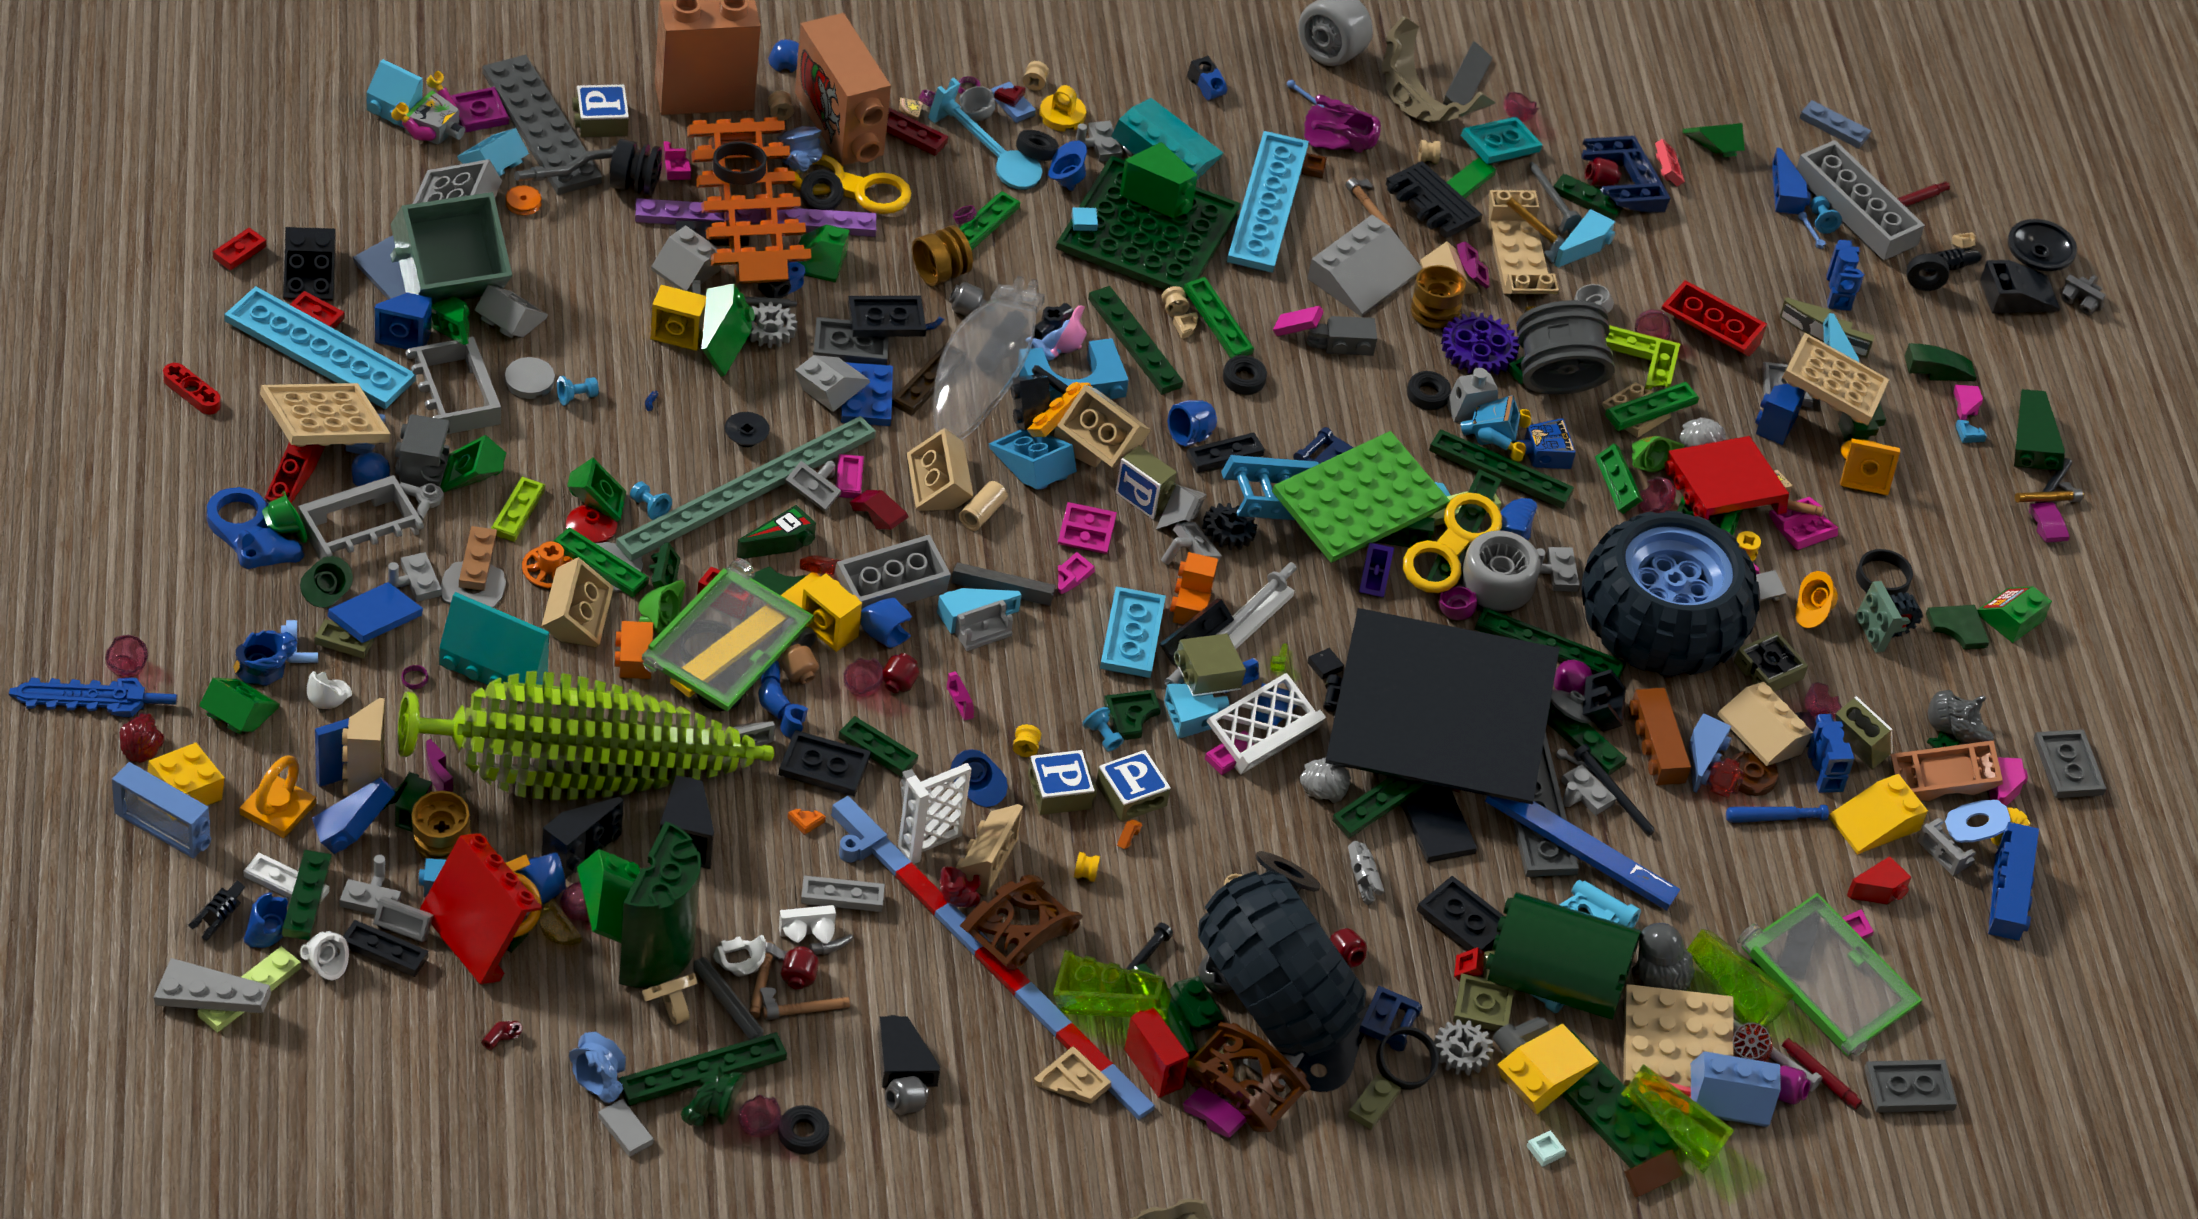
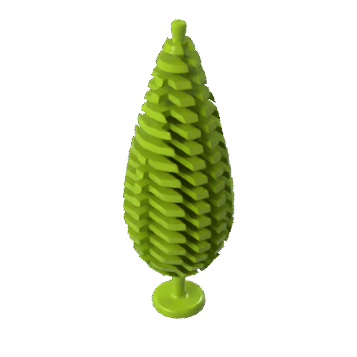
M527 671L525 683H519L518 673L509 675L508 682H503V684L499 677L488 684L486 691L481 687L472 693L471 707H466L465 711L462 704L453 720L420 717L417 695L414 692L406 691L401 701L398 718L397 746L400 757H409L413 754L418 733L451 736L458 753L461 747L466 749V760L464 763L473 773L479 769L481 779L490 786L492 781L499 780L498 788L505 792L509 790V783L515 784L516 781L515 795L524 798L526 795V785L533 786L532 798L543 799L544 787H550V800H560L561 788H568V800L578 798V789H585L584 798H595V791L601 789L602 797L612 796L613 791L618 789L619 794L624 795L630 794L634 787L637 792L650 789L651 786L655 789L664 788L669 782L673 786L676 775L684 777L685 769H690L689 777L700 780L701 770H705V768H707L706 777L710 778L717 776L721 766L725 774L734 772L738 766L739 758L742 769L752 765L754 759L771 761L774 758V748L771 745L755 746L754 739L746 734L743 736L740 744L739 731L731 726L727 727L724 734L722 723L712 720L711 728L707 727L705 729L706 717L699 713H695L694 726H689L691 712L682 706L675 710V706L669 701L663 700L658 703L655 697L650 695L642 697L638 691L629 689V693L625 692L623 694V687L612 684L611 691L605 692L606 683L595 680L594 689H588L589 678L578 676L577 688L571 687L572 675L561 673L560 686H553L554 672H544L543 685L536 684L537 671ZM488 696L487 708H481L482 697L486 698ZM500 699L505 700V709H499ZM518 701L523 702L522 711L517 710ZM535 703H540L539 712H534ZM552 704L557 705V713H552ZM570 706H574V715H569ZM587 707H592L591 717L586 716ZM604 708L609 709L608 718H603ZM621 710H626L625 719H621ZM639 711H643L642 721H638ZM656 712H660L659 723L655 722ZM677 712L676 724H672L673 713ZM477 752L483 753L482 762H478V765H476ZM495 754L500 755V763H494ZM512 756L518 757L517 764H512ZM530 758H535L534 765H529ZM547 759L552 760L551 767H547ZM564 760L569 761V768H564ZM582 762H587L586 770H581ZM599 763H604L603 771H598ZM616 764L621 765L620 773H615ZM633 765L638 766L637 775L633 774ZM650 767H655L654 776H650ZM672 768L671 778L667 780V769Z

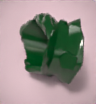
M719 1066L717 1074L701 1079V1083L704 1085L697 1089L696 1097L688 1106L683 1108L681 1112L682 1120L688 1125L699 1127L704 1125L706 1118L711 1115L717 1117L721 1125L725 1124L746 1076L742 1075L741 1072L726 1075Z

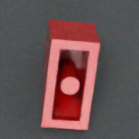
M1889 856L1852 880L1847 896L1855 900L1889 904L1895 899H1902L1908 893L1909 888L1907 887L1911 876Z

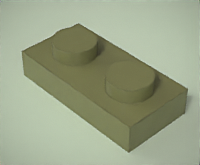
M324 619L315 635V644L363 659L374 642V638L361 643L337 623Z
M1377 1074L1351 1107L1348 1117L1372 1130L1399 1095L1401 1087Z

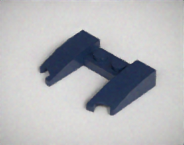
M1635 136L1586 138L1583 140L1582 145L1586 147V150H1583L1581 155L1583 160L1593 161L1595 158H1603L1614 161L1617 165H1624L1634 182L1632 185L1602 186L1600 190L1602 194L1608 195L1616 202V205L1642 212L1666 211L1671 198Z

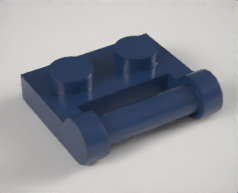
M1323 427L1317 433L1318 436L1303 450L1300 449L1293 455V459L1315 461L1320 464L1354 447L1334 436L1329 428ZM1324 443L1328 445V447L1317 458H1315L1314 460L1310 458V456Z
M1378 986L1358 1032L1382 1041L1391 1032L1389 1029L1399 1008L1405 1011L1400 1027H1412L1415 1018L1419 1017L1422 1011V1005L1415 1000ZM1408 1035L1393 1036L1386 1043L1395 1051H1404Z

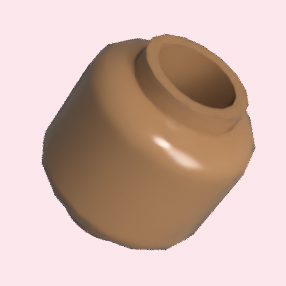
M795 644L782 653L783 657L780 665L791 682L806 684L816 677L815 673L819 668V663L809 647Z

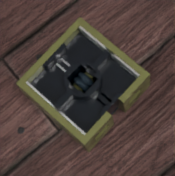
M1778 631L1741 647L1734 659V663L1746 676L1751 675L1753 684L1765 682L1771 687L1773 692L1804 679L1808 668L1805 661Z

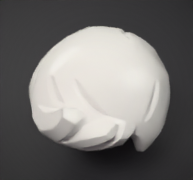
M312 671L309 676L306 693L309 701L317 708H336L352 696L351 688L346 682L342 680H328L325 672L316 674V672Z

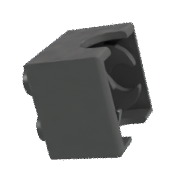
M411 414L408 423L402 424L400 438L403 440L402 442H397L395 457H399L395 467V474L399 475V483L403 482L416 487L432 483L440 487L449 458V446L444 445L447 433L450 432L449 420Z

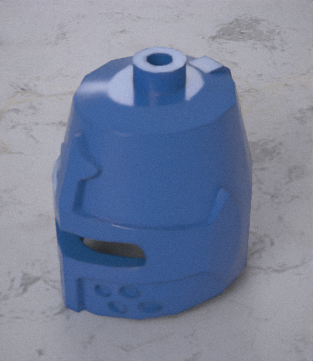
M1187 400L1172 405L1169 411L1168 428L1172 438L1180 445L1186 447L1196 442H1202L1216 428V412L1210 403L1203 400Z

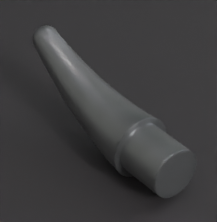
M848 935L838 940L829 941L828 944L823 942L810 944L809 949L814 954H829L845 946L853 939V936Z

